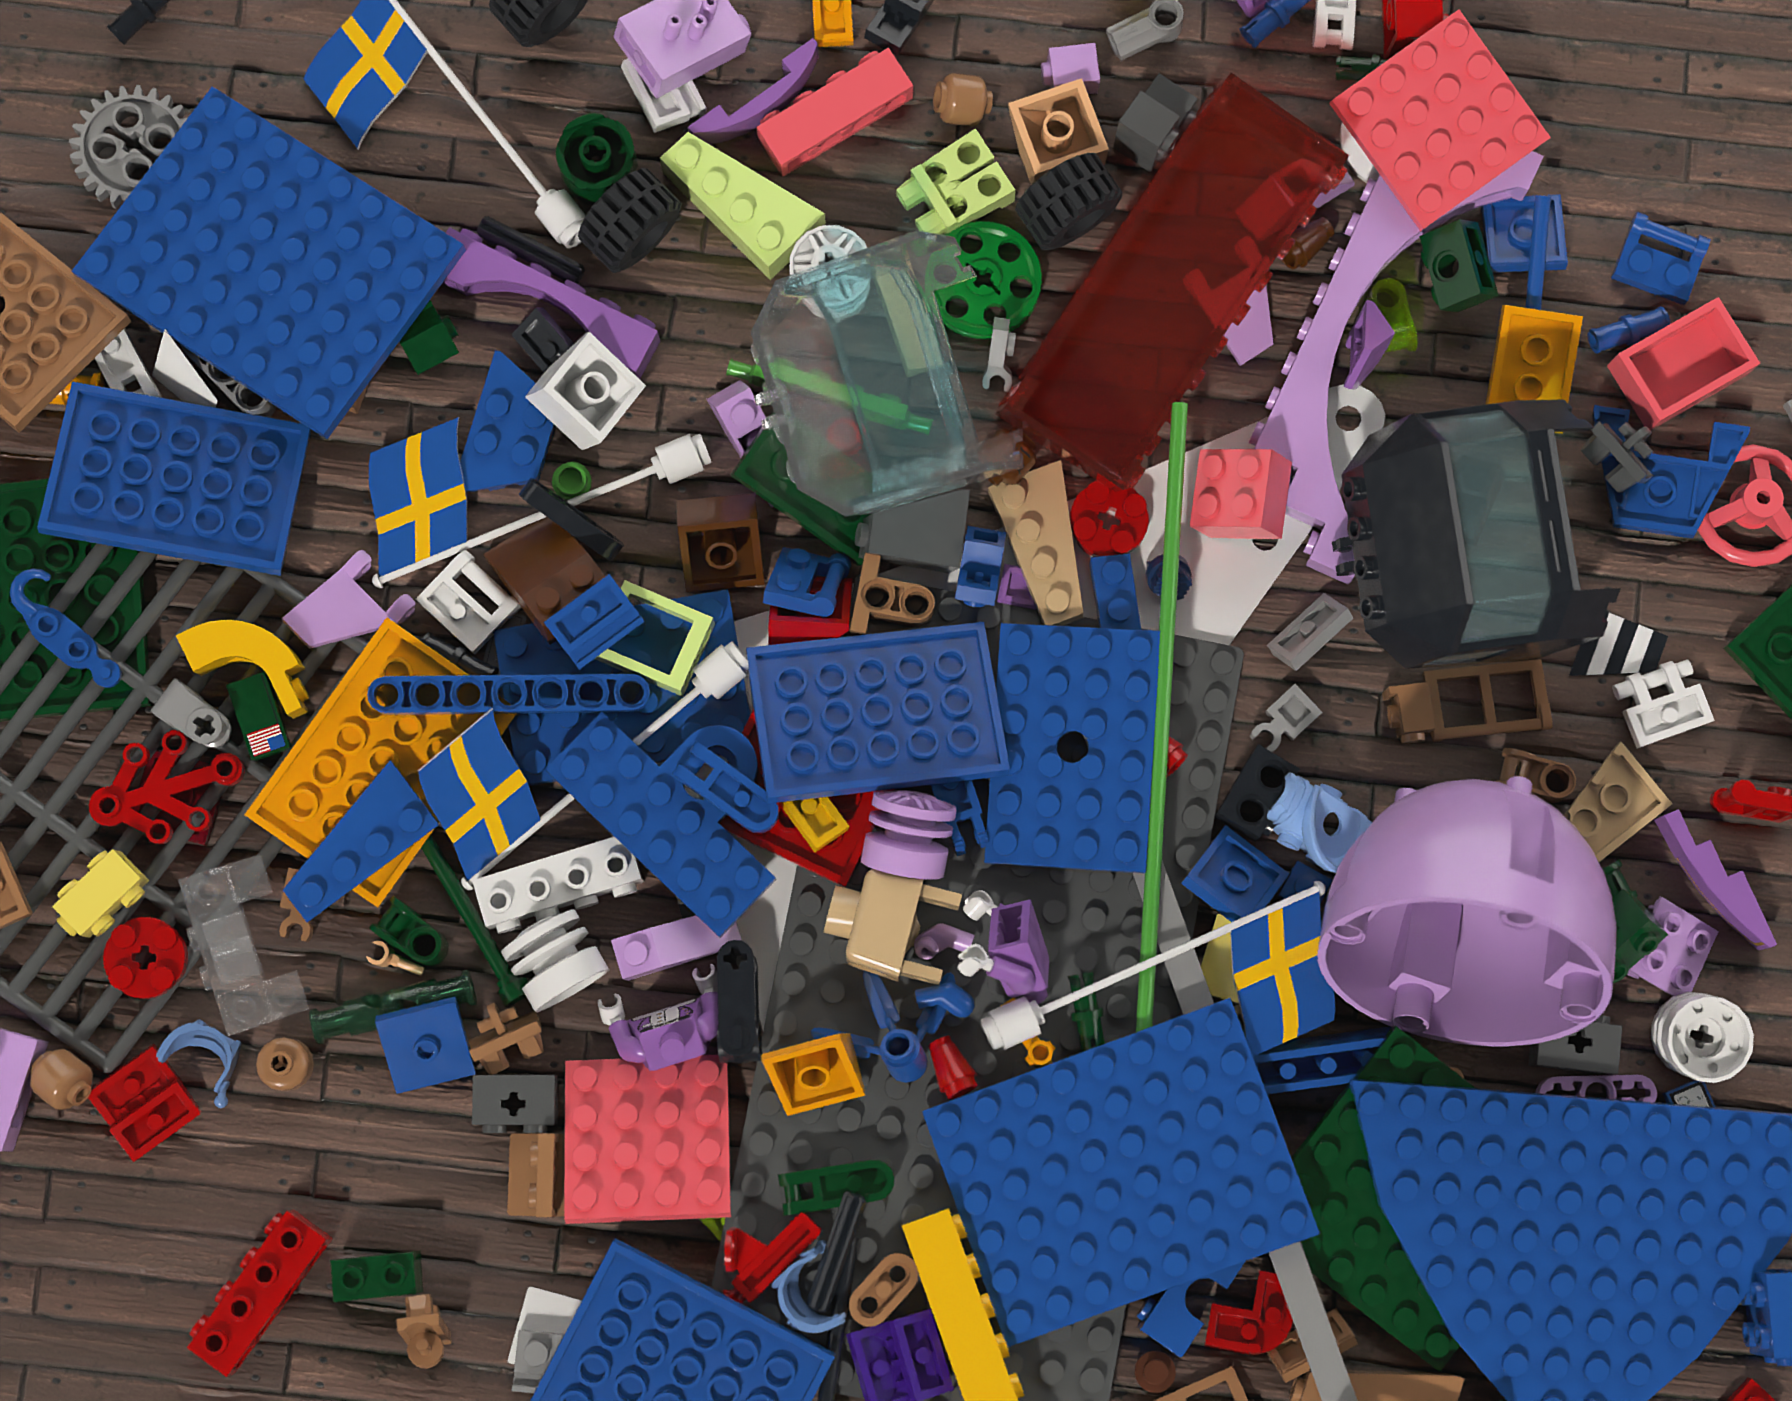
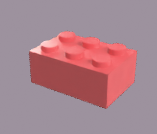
M1717 297L1620 352L1607 367L1643 425L1652 430L1747 376L1760 362L1722 301Z

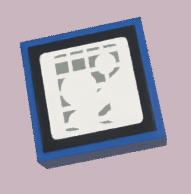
M1692 1080L1662 1093L1667 1104L1715 1107L1707 1086L1702 1081Z

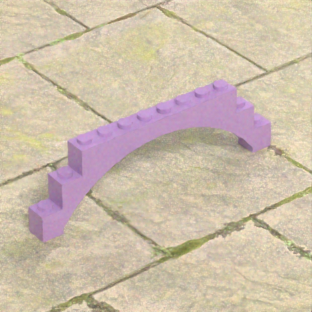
M1534 151L1530 152L1422 231L1418 229L1381 175H1379L1377 181L1369 178L1360 200L1367 202L1361 215L1354 212L1344 233L1351 237L1345 250L1340 247L1337 248L1328 268L1335 271L1330 284L1321 283L1313 301V304L1319 306L1314 319L1306 316L1297 336L1298 339L1303 341L1298 354L1290 351L1281 371L1282 374L1287 375L1286 381L1282 389L1274 386L1265 406L1266 409L1271 410L1270 416L1266 424L1258 421L1249 441L1250 444L1255 445L1254 449H1272L1292 462L1291 475L1294 477L1293 479L1290 478L1285 514L1321 530L1320 533L1312 531L1303 552L1310 555L1305 566L1348 585L1355 576V574L1348 576H1337L1335 566L1344 562L1354 561L1353 549L1349 552L1339 553L1333 552L1332 548L1333 541L1349 537L1347 531L1348 516L1335 481L1329 452L1327 406L1329 383L1335 354L1346 323L1358 302L1378 275L1402 251L1420 238L1419 236L1426 234L1456 216L1486 204L1509 198L1522 202L1544 157L1543 155Z

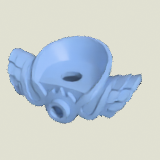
M1289 772L1285 776L1284 792L1267 813V819L1275 824L1273 831L1279 835L1277 841L1290 849L1297 851L1301 849L1307 853L1305 857L1307 861L1324 870L1336 873L1349 848L1368 829L1372 821L1368 820L1367 816L1361 811L1348 806V803L1340 799L1342 793L1339 790L1325 784H1320V786L1314 784L1313 786L1303 777ZM1334 812L1338 817L1339 826L1337 831L1329 836L1324 831L1323 822L1327 814Z

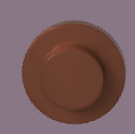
M1148 1351L1138 1358L1134 1374L1136 1381L1144 1390L1159 1393L1167 1390L1173 1384L1176 1369L1174 1362L1167 1354L1161 1351Z

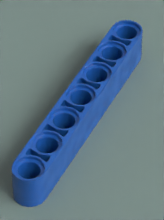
M636 674L384 676L377 678L371 683L368 688L367 697L370 705L375 710L386 715L485 714L491 708H493L494 714L609 713L641 710L649 700L650 689L646 680ZM634 682L641 686L644 693L641 701L636 704H628L622 700L620 689L626 683ZM509 683L519 686L522 693L520 700L510 706L501 703L498 696L501 687ZM554 683L560 686L562 698L558 703L547 705L540 700L539 692L545 684ZM586 683L598 684L603 690L601 700L592 705L584 703L579 696L582 686ZM431 684L439 689V699L432 706H422L418 702V691L422 686ZM466 684L476 685L481 693L478 702L471 706L461 704L458 699L460 688ZM384 685H393L398 690L397 701L389 707L380 706L376 698L378 690Z

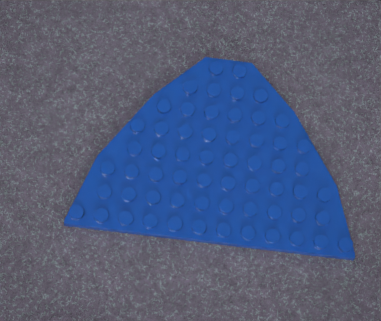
M1350 1078V1089L1355 1099L1358 1122L1368 1153L1367 1159L1378 1204L1397 1235L1426 1292L1435 1304L1448 1332L1506 1401H1648L1699 1357L1748 1294L1751 1283L1756 1282L1755 1273L1765 1272L1792 1235L1791 1113Z

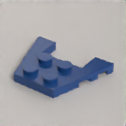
M1594 405L1592 414L1594 426L1599 421L1602 424L1607 423L1625 442L1626 438L1618 429L1628 422L1630 410ZM1714 422L1707 461L1653 453L1644 459L1637 451H1632L1654 476L1645 484L1636 483L1622 493L1617 492L1605 478L1606 475L1620 464L1612 454L1607 456L1601 464L1613 527L1693 539L1747 439L1750 427Z

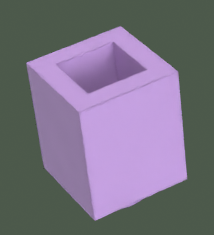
M1095 43L1049 48L1047 62L1041 63L1043 86L1050 85L1051 89L1082 78L1087 93H1097L1100 74Z

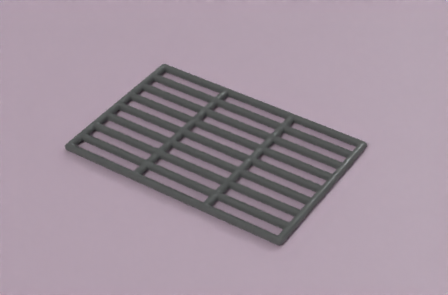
M96 543L48 607L64 613L114 546ZM140 551L81 629L94 638L158 554ZM183 559L112 653L97 643L99 657L116 662L121 667V680L133 688L123 704L46 804L32 796L27 790L86 714L93 701H96L105 689L96 684L93 678L15 780L12 781L0 772V792L3 794L0 798V825L16 804L35 817L7 854L14 871L17 870L48 828L67 841L26 895L33 913L80 851L93 859L99 853L106 850L91 839L100 824L94 821L90 812L78 828L58 814L141 707L142 701L147 697L155 704L164 693L157 684L183 652L176 635L205 623L243 571L263 585L238 616L237 621L253 624L275 594L293 607H296L307 596L278 575L226 567L145 675L142 676L126 664L125 661L201 563L199 561ZM282 623L274 635L287 645L294 636V633ZM30 630L0 668V695L40 644ZM362 636L341 640V642L357 652L358 655L292 741V748L369 643ZM338 641L314 647L302 662L305 670L293 675L292 679L298 677L305 686ZM57 658L1 731L0 760L34 717L33 715L44 704L57 687V684L60 683L71 667L61 659ZM252 663L241 679L265 671L259 665ZM219 668L203 676L195 673L187 683V686L200 694ZM230 695L226 697L217 709L229 720L235 714ZM277 695L275 699L278 704L281 716H283L285 710ZM161 719L142 743V745L148 748L150 759L161 746L163 736L168 731L174 729ZM208 721L204 724L203 727L207 730V734L212 735L215 728L212 727L211 722ZM229 739L223 746L216 748L221 753H231L239 757L245 765V770L261 781V784L176 897L173 899L155 886V884L195 832L187 827L185 821H182L173 833L171 840L163 846L143 873L149 879V882L142 887L145 891L144 895L131 907L126 908L123 906L112 916L115 919L113 925L102 935L95 936L43 1006L26 995L24 991L68 934L58 922L54 924L11 982L0 975V996L106 1074L113 1073L285 845L280 839L271 835L207 922H204L187 909L252 823V820L244 814L291 749L286 750L274 767L270 769L259 760H251L245 739L240 746ZM193 741L173 767L167 779L191 772L209 747ZM138 748L130 758L133 763L139 762L142 759V750ZM229 761L220 771L222 776H227L232 772L233 767ZM145 766L140 767L138 769L133 781L136 779V777L139 775V773ZM216 781L212 782L194 807H202L210 812L229 786L221 785ZM107 799L104 801L102 808L105 813H110L114 808V800ZM146 803L139 813L154 820L161 809ZM202 812L195 813L192 817L193 825L199 827L205 819V815ZM129 826L112 849L120 851L127 856L144 833ZM147 899L164 912L159 919L166 921L171 926L178 922L196 935V937L187 947L188 965L182 979L164 995L148 999L108 1054H106L88 1039L121 997L122 991L109 984L75 1030L56 1017V1015L104 953L105 945L114 928L126 923L141 902ZM31 916L0 929V957ZM145 945L142 947L141 953H136L135 961L141 963V969L152 956V953H149V946Z

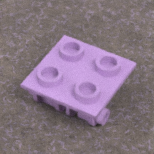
M1659 897L1654 905L1648 906V911L1669 935L1659 943L1652 953L1645 955L1628 971L1627 975L1636 979L1641 977L1671 996L1692 992L1719 931L1665 898Z

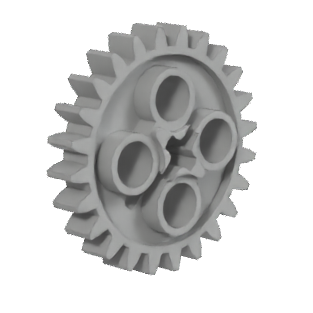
M136 85L133 95H128L125 87L120 86L119 97L116 98L106 90L104 91L105 103L101 104L99 101L91 99L94 108L93 113L85 110L80 111L85 124L72 125L75 133L80 136L69 139L71 147L78 150L70 154L73 164L79 165L74 170L79 179L86 178L83 185L88 192L97 188L95 195L100 202L110 195V203L115 209L122 200L125 201L140 182V180L131 179L132 173L139 168L149 170L153 163L146 156L156 161L164 150L153 148L155 141L162 137L172 139L187 120V118H183L186 113L182 105L172 108L174 102L169 94L159 101V94L156 88H152L149 94L144 96L140 85ZM125 118H139L134 127H121V123ZM107 129H112L113 131L118 133V135L123 140L111 134L105 133V131ZM124 141L135 148L141 145L146 156L137 149H131L129 152ZM107 147L116 149L115 154L111 158H98L102 149Z

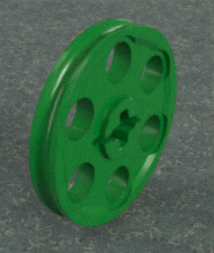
M989 221L967 223L945 234L931 251L925 270V292L929 305L936 317L950 330L962 336L975 339L992 338L993 326L989 325L984 319V312L990 307H999L1004 310L1006 319H1010L1009 332L1020 327L1035 309L1042 283L1040 263L1029 242L1012 228ZM967 235H975L982 241V248L973 254L966 253L960 246L962 238ZM1005 243H1013L1019 248L1021 254L1015 261L1006 262L1000 258L998 249ZM943 262L952 264L956 269L955 277L947 282L938 280L934 275L935 267ZM973 273H978L981 276H984L986 273L991 274L990 284L993 288L984 284L979 288L976 287V276ZM1017 279H1025L1031 284L1032 292L1025 298L1015 297L1010 291L1011 283ZM955 298L962 299L968 306L967 313L959 318L950 316L945 308L946 304Z

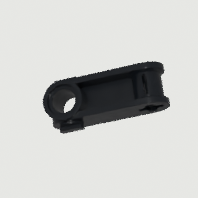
M740 940L728 941L722 945L717 956L719 1014L717 1047L720 1063L735 1062L740 1064L762 1061L757 959L753 955L752 949L745 942ZM737 955H742L744 961L740 962V969H733L731 963L735 962Z

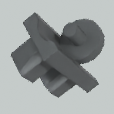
M1599 421L1591 429L1594 435L1584 444L1581 452L1594 465L1601 463L1610 454L1619 461L1620 464L1605 476L1617 492L1622 493L1636 483L1645 484L1654 475L1632 451L1636 449L1644 459L1653 453V450L1645 442L1652 434L1651 430L1644 426L1636 432L1626 422L1618 429L1627 439L1623 442L1607 423L1602 424Z

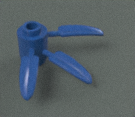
M864 971V985L877 1023L880 1028L888 1027L889 1032L883 1038L880 1047L874 1046L875 1042L871 1038L851 1034L856 1057L866 1060L871 1056V1053L880 1055L894 1079L904 1083L913 1082L925 1073L928 1065L927 1055L920 1043L926 1032L934 1034L937 1031L947 1010L940 1005L924 1008L916 1022V1028L919 1029L916 1035L908 1030L896 1029L895 1024L899 1022L900 1016L886 986L879 975ZM952 972L945 974L940 980V984L947 982L955 983V977ZM821 1027L810 1030L814 1040L839 1033H847Z

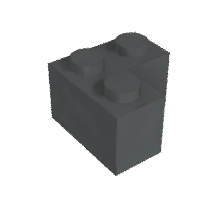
M1159 73L1145 93L1143 91L1138 93L1120 119L1113 148L1149 172L1153 171L1158 162L1165 165L1177 146L1175 142L1180 132L1186 134L1198 116L1194 112L1198 98Z

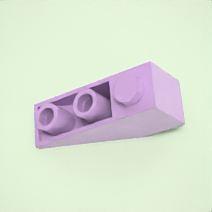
M738 380L706 400L736 452L742 458L767 418L750 387L741 380Z

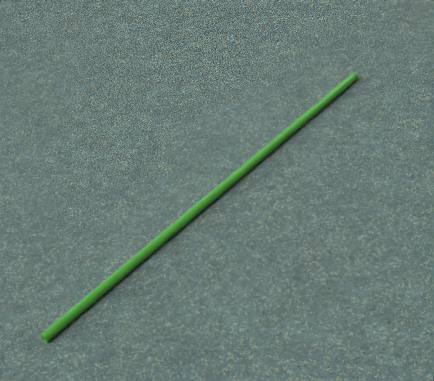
M1173 402L1171 411L1159 619L1158 683L1140 963L1157 955L1188 403ZM1156 965L1139 972L1136 1032L1153 1025Z

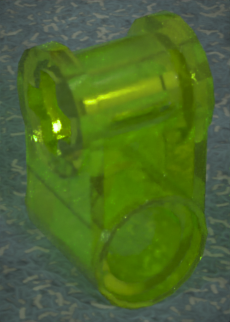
M1393 278L1379 280L1367 294L1365 302L1366 300L1373 301L1395 332L1385 353L1407 349L1409 352L1416 351L1418 344L1417 333L1411 318L1404 286ZM1386 292L1390 294L1394 300V306H1382L1377 300V293Z

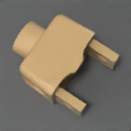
M871 869L865 875L861 892L835 886L824 933L849 939L846 948V960L852 967L898 981L901 975L939 985L943 973L942 969L904 960L906 953L914 946V941L920 930V924L917 919V905L919 901L958 911L962 894L924 885V879L903 877Z

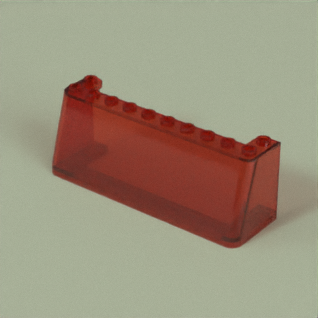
M1230 72L1203 102L994 414L1114 492L1127 490L1129 487L1132 489L1146 470L1141 466L1144 459L1142 457L1143 454L1147 457L1151 456L1162 439L1157 433L1165 421L1171 424L1172 403L1180 402L1187 389L1194 391L1206 375V371L1202 369L1209 356L1217 358L1229 340L1224 334L1230 325L1234 323L1238 326L1251 308L1246 302L1255 290L1260 293L1273 275L1268 269L1276 257L1283 260L1295 243V240L1290 236L1297 226L1305 227L1317 210V207L1313 205L1317 196L1322 192L1326 195L1331 188L1335 189L1348 171L1343 165L1350 155Z

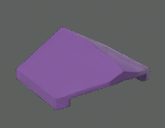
M1366 300L1346 339V347L1351 349L1350 372L1344 382V387L1351 390H1356L1372 372L1395 335L1394 330L1379 308L1370 300Z

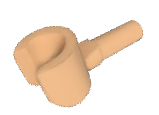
M372 942L383 947L385 954L380 960L366 956L370 963L379 967L392 965L422 976L425 970L424 966L395 954L393 947L385 942Z

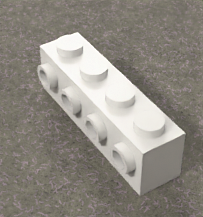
M611 837L472 880L485 927L490 930L497 928L498 934L520 928V920L535 916L538 922L548 916L559 915V908L574 904L575 909L578 910L599 903L597 897L613 892L614 898L629 895L637 891L636 885L643 883L644 879L638 859L615 837Z

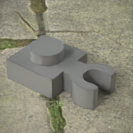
M1294 684L1264 712L1272 721L1257 725L1251 731L1249 737L1253 740L1259 733H1268L1271 736L1272 742L1266 749L1274 752L1281 743V735L1283 733L1293 741L1323 712Z

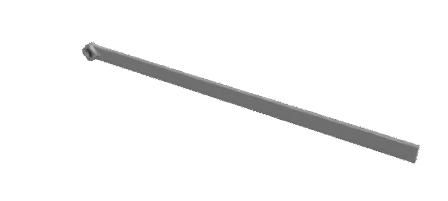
M1083 735L1087 748H1089L1088 741L1086 737ZM1163 861L1161 867L1157 937L1161 953L1191 941ZM1133 873L1143 901L1145 874ZM1194 948L1164 961L1183 1015L1214 1004ZM1300 1241L1269 1252L1321 1400L1357 1401Z

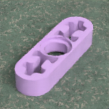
M1643 1075L1549 1077L1538 1084L1535 1092L1546 1094V1091L1553 1090V1083L1557 1084L1559 1091H1574L1573 1082H1577L1575 1095L1586 1097L1585 1091L1588 1085L1597 1082L1604 1086L1607 1093L1606 1099L1616 1100V1090L1634 1088V1082H1637L1638 1088L1645 1089L1646 1092L1645 1097L1639 1098L1638 1101L1655 1103L1657 1098L1655 1084L1651 1079ZM1613 1081L1618 1082L1617 1088H1615ZM1631 1097L1617 1098V1100L1635 1101Z

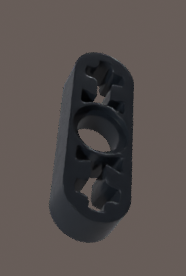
M530 478L519 493L520 497L604 558L613 561L623 548L624 544L612 533L537 480Z

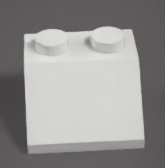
M587 332L545 371L525 398L581 450L600 444L646 385L590 332Z

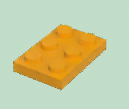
M1502 305L1486 404L1517 400L1562 399L1568 403L1583 316Z

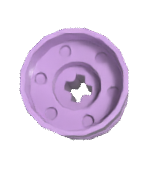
M909 790L875 791L873 793L872 805L881 810L871 811L869 821L884 828L885 831L866 833L861 863L878 871L916 879L943 878L949 851L947 847L932 841V839L952 836L953 827L945 822L955 820L956 807L921 792Z

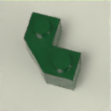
M429 300L399 341L417 375L459 353L452 340L459 336L448 315L440 318L431 300Z

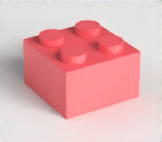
M1200 449L1190 527L1210 538L1282 539L1292 462L1272 449Z

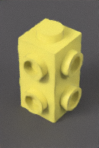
M114 849L109 853L106 850L102 851L90 861L87 866L90 871L82 879L70 881L57 894L60 899L52 906L60 914L56 920L71 936L74 937L77 933L80 936L89 938L93 934L96 937L102 935L113 925L115 919L112 916L123 906L126 908L131 907L144 895L145 891L142 887L149 882V879L122 852Z

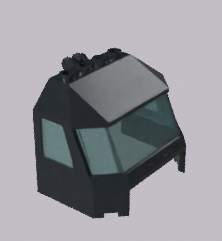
M1564 399L1517 400L1425 413H1412L1370 434L1341 474V492L1346 503L1349 537L1333 541L1332 548L1333 552L1339 553L1349 552L1353 549L1354 561L1344 562L1335 566L1337 576L1355 574L1360 594L1359 609L1364 620L1365 632L1405 669L1535 660L1603 637L1608 625V621L1604 618L1609 603H1616L1621 588L1580 590L1555 432L1589 431L1594 427L1586 419L1575 417L1571 413L1573 407Z

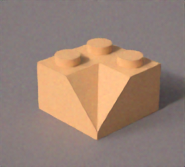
M1082 78L1008 103L1019 154L1031 185L1057 165L1081 154L1096 153L1102 163H1106L1109 148Z

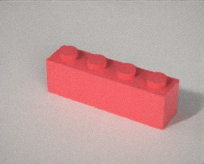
M889 48L880 53L878 51L870 52L859 61V66L847 73L844 70L835 73L826 81L824 87L814 93L812 90H808L800 94L789 108L782 112L779 110L772 111L761 119L760 125L757 126L758 140L782 177L913 99V84Z

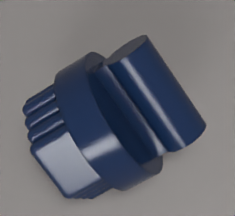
M1163 554L1153 560L1146 561L1147 569L1145 573L1150 590L1159 596L1160 599ZM1179 555L1177 600L1184 599V595L1187 594L1190 586H1192L1190 567L1181 555Z

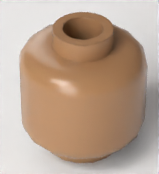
M950 73L945 76L943 82L939 81L936 84L933 108L936 113H939L944 123L976 126L981 122L984 114L991 112L993 95L991 91H987L985 81L980 76Z
M285 1037L273 1039L265 1044L258 1053L256 1061L257 1074L262 1082L271 1089L280 1091L296 1090L306 1084L312 1075L314 1067L313 1055L309 1048L299 1040ZM281 1067L286 1068L284 1071H279Z
M59 1049L45 1052L36 1059L31 1067L30 1086L33 1092L53 1108L64 1110L81 1105L91 1093L93 1079L91 1068L70 1051Z

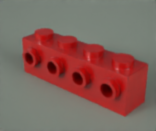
M287 1210L284 1215L278 1212L271 1219L264 1230L268 1237L259 1249L253 1246L239 1264V1267L243 1269L234 1283L229 1280L224 1284L214 1299L218 1303L217 1307L209 1317L204 1314L189 1333L193 1340L187 1349L225 1377L234 1375L333 1240V1237L296 1210Z

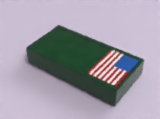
M261 672L226 685L252 761H257L292 748L266 672Z

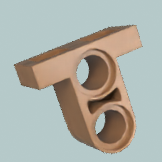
M865 552L850 627V636L866 635L870 619L910 627L926 625L934 613L935 603L932 592L922 585L878 577L881 555ZM881 590L887 594L889 599L884 606L873 607L867 602V595L871 591ZM916 597L923 599L927 603V610L920 615L911 614L905 607L909 599Z

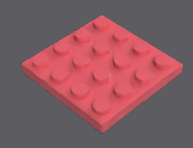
M1460 9L1329 103L1420 231L1551 138Z
M702 1055L655 1071H649L642 1062H628L623 1058L565 1061L564 1220L566 1224L731 1217L728 1063H720L718 1055Z

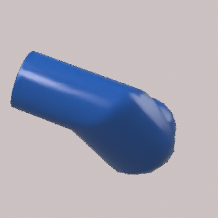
M953 982L915 990L919 1009L940 1005L954 1016L963 1018L969 1016L975 1008L973 997Z

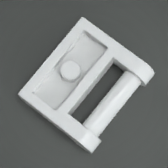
M463 550L416 598V601L475 655L494 635L493 632L500 629L509 619L514 617L522 607L513 595L510 596L474 563L475 557L467 550ZM464 574L499 606L492 615L455 582L460 575Z

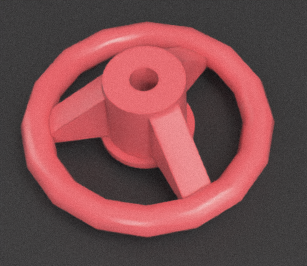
M1755 444L1742 446L1734 463L1751 460L1749 483L1739 486L1732 493L1729 504L1710 513L1707 512L1698 532L1710 549L1729 562L1750 567L1777 564L1792 555V519L1783 506L1784 496L1780 486L1772 480L1769 463L1786 473L1792 481V459L1777 449ZM1732 521L1747 529H1760L1767 525L1784 542L1772 549L1752 552L1735 548L1722 539L1714 528Z

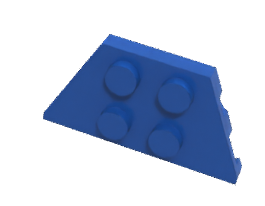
M498 350L494 352L460 460L466 493L485 489L489 491L498 490L512 484L525 485L530 478L539 482L556 427L525 398L536 383Z

